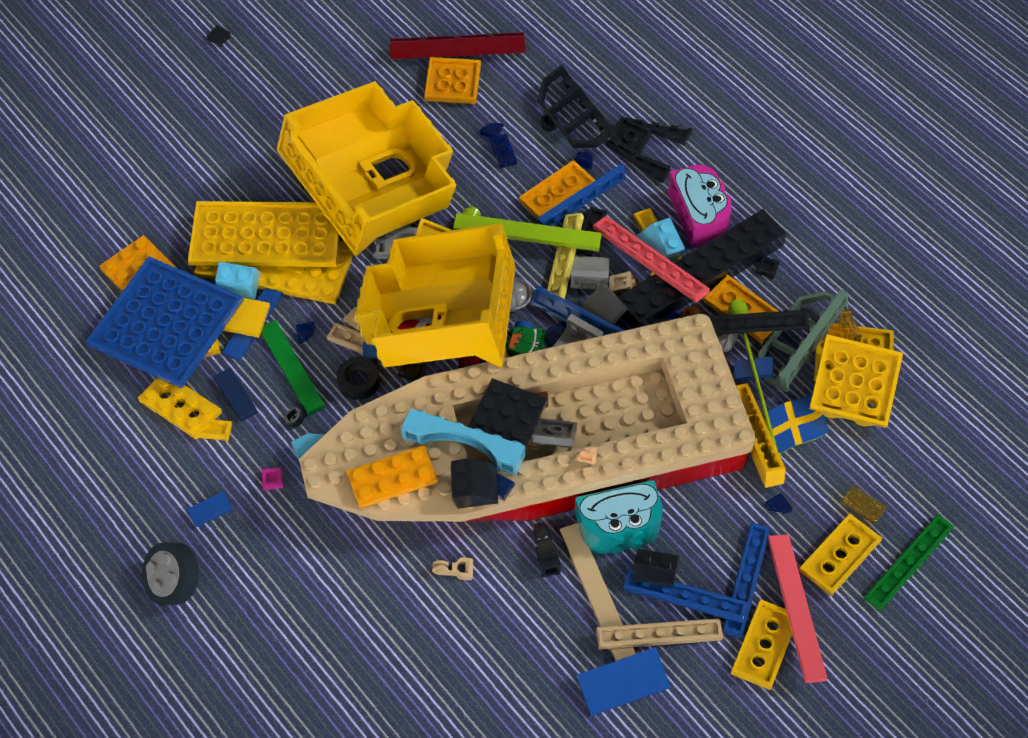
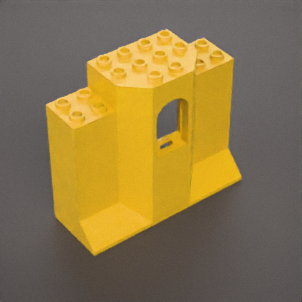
M374 81L284 115L276 150L355 256L366 249L377 237L449 207L456 188L454 179L446 172L453 150L413 100L395 106L393 101L384 93V90ZM391 158H397L402 160L410 169L407 172L384 180L373 165ZM371 171L375 178H372L368 172Z
M502 223L393 239V244L390 248V258L387 260V263L366 267L354 318L356 323H359L361 336L365 338L367 345L376 347L378 360H381L383 367L473 355L493 365L503 367L516 266ZM433 316L431 326L403 330L397 329L406 320Z

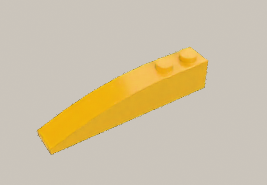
M748 383L736 385L755 434L754 446L750 453L764 487L784 484L786 468Z

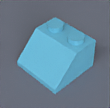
M671 218L653 223L636 235L637 238L671 262L683 256L685 248Z
M219 262L215 282L217 286L243 298L255 300L261 272L253 267Z

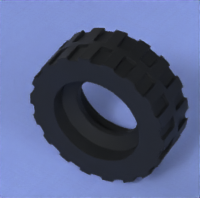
M360 356L351 357L343 361V364H340L339 370H337V382L341 393L353 400H364V398H369L372 394L374 395L380 383L377 365L371 359ZM355 371H363L368 376L367 382L360 386L352 385L349 382L350 374Z

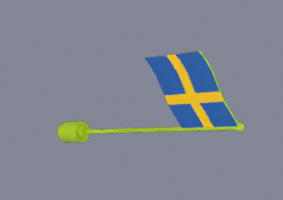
M736 299L729 303V315L749 313L747 304L742 299ZM742 333L767 427L780 457L781 453L794 446L816 440L827 434L829 428L825 416L819 411L809 409L813 393L806 397L783 403L767 411L746 333Z

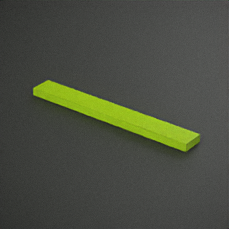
M456 213L453 230L502 223L507 239L599 252L602 233Z

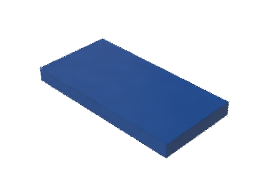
M656 647L576 675L590 716L671 688Z

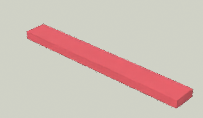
M608 216L603 217L593 225V230L602 233L601 235L695 303L710 293L707 286Z
M789 534L769 536L768 543L805 683L824 682L827 680V674Z

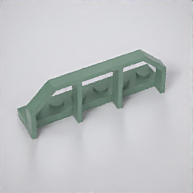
M840 289L837 295H832L823 291L801 296L796 300L789 311L798 310L801 305L821 300L829 301L830 305L827 309H823L817 323L809 321L810 333L801 340L798 350L777 340L783 330L773 332L758 353V357L764 358L772 346L791 356L786 367L783 366L779 372L780 381L773 377L764 378L765 382L786 393L789 392V385L805 363L809 364L810 355L822 338L826 337L829 328L842 310H847L848 292Z

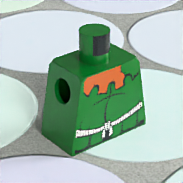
M515 327L512 336H507L505 347H508L509 356L512 357L542 350L546 329Z

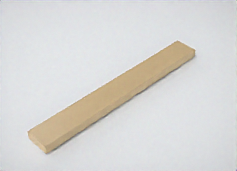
M578 523L561 528L559 531L600 627L623 625L591 550L583 541ZM633 647L610 649L615 661L636 654Z

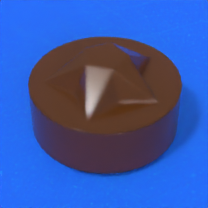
M688 306L683 310L682 318L701 314V310L696 306Z

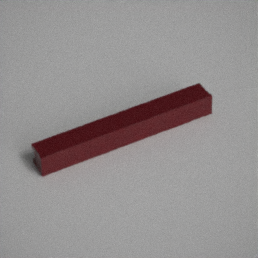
M524 32L390 38V59L526 53Z

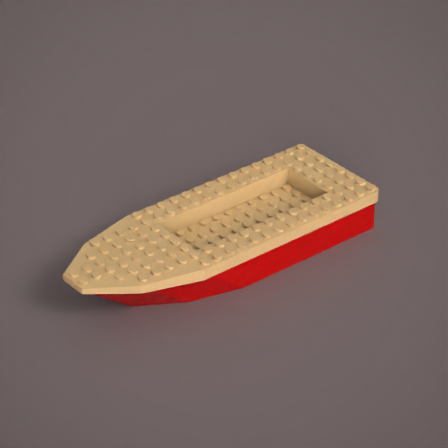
M696 314L504 358L503 367L485 362L424 376L351 410L299 458L308 498L376 521H531L575 510V497L652 480L655 481L657 490L742 470L745 467L747 454L753 449L755 434L712 322L707 315ZM492 378L532 393L547 391L548 407L544 408L540 418L578 422L573 447L563 448L553 444L540 445L532 442V433L525 448V457L517 476L497 470L498 504L461 509L457 508L452 499L451 461L473 458L492 464L493 462L481 451L465 443L442 440L418 444L403 439L401 427L410 408L422 410L432 416H441L448 421L459 422L468 427ZM422 445L425 446L438 478V483L359 509L347 477V470ZM585 447L598 448L596 464L577 461V452Z

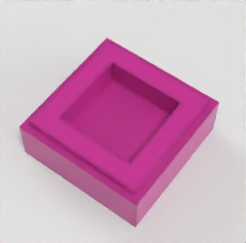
M281 467L261 470L263 490L283 488Z

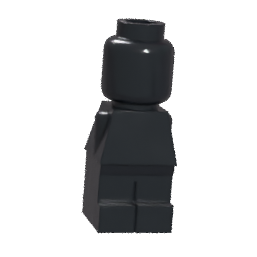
M544 522L536 523L532 534L537 545L535 550L541 576L547 577L561 574V563L556 546L552 542L550 528Z

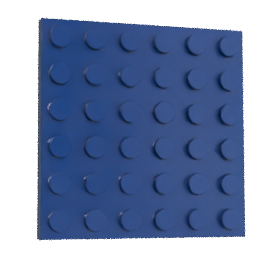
M148 256L85 342L87 346L182 389L244 300L240 295Z

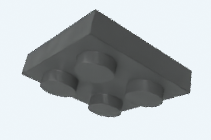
M540 418L535 427L532 442L540 445L553 444L563 448L573 447L578 422Z

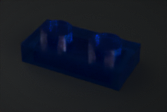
M507 134L490 137V144L500 169L516 165L517 159Z

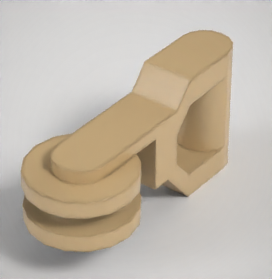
M461 557L456 563L452 562L451 570L448 569L449 563L446 561L438 560L433 562L432 572L435 574L457 576L459 580L473 579L472 558ZM465 565V573L459 572L457 567Z

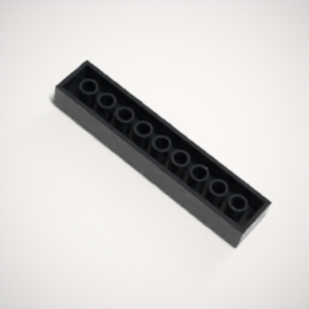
M762 209L677 260L674 264L703 283L711 291L727 275L734 277L760 261L763 256H768L783 247L787 233ZM656 274L618 296L619 300L628 308L622 317L633 329L654 324V319H666L693 302Z

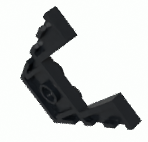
M621 117L614 130L622 142L616 146L613 141L609 142L607 140L606 146L661 183H664L671 170V166L643 156L641 152L652 134L685 145L692 134V128L685 130L679 129V126L675 125L667 127L661 126L657 122L649 124L643 123V120Z

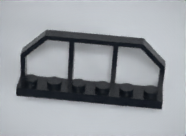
M562 65L542 79L537 102L573 148H597L606 140L609 142L613 141L616 146L622 142L612 126H610ZM562 76L563 80L561 82L566 89L571 88V90L547 109L544 101L548 86L558 77ZM579 98L578 103L585 111L562 128L553 115L573 99ZM589 118L592 121L594 119L597 121L595 125L600 131L604 130L593 140H571L568 134Z

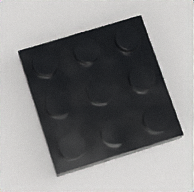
M492 378L468 427L472 429L478 428L484 433L499 435L509 441H518L526 448L547 404V398Z

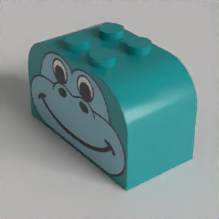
M654 480L575 497L574 516L576 523L579 525L583 541L593 553L617 554L630 548L638 549L643 545L652 543L660 533L663 506Z

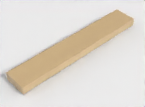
M720 618L596 628L599 650L722 641L724 638Z

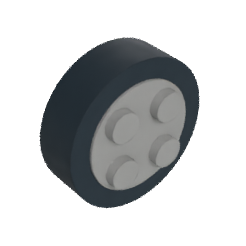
M162 542L154 545L147 553L142 567V582L148 597L159 605H179L192 597L199 579V567L194 552L186 544L180 542Z

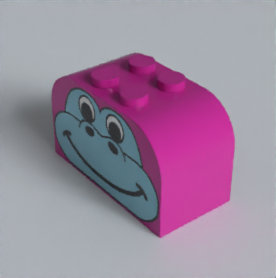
M694 165L670 171L668 195L691 249L699 248L727 231L732 202L730 196L726 195L725 185L723 181H720L717 173L705 165Z

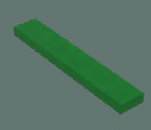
M274 320L265 324L261 335L307 415L310 416L324 409V402L277 321Z
M937 514L865 595L864 600L881 612L953 530L954 525Z

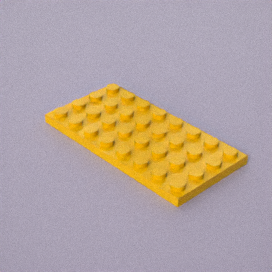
M196 201L188 264L191 266H218L219 262L242 266L337 267L339 233L316 202Z
M339 239L337 267H247L256 268L261 272L257 288L259 290H264V288L283 292L284 295L336 305L354 254L345 241H340ZM196 266L194 276L215 281L218 266Z

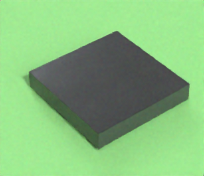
M601 283L581 306V308L613 325L628 309L605 283Z

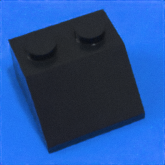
M473 458L451 461L452 499L458 509L498 504L496 464Z
M638 548L634 561L632 580L673 588L680 555Z

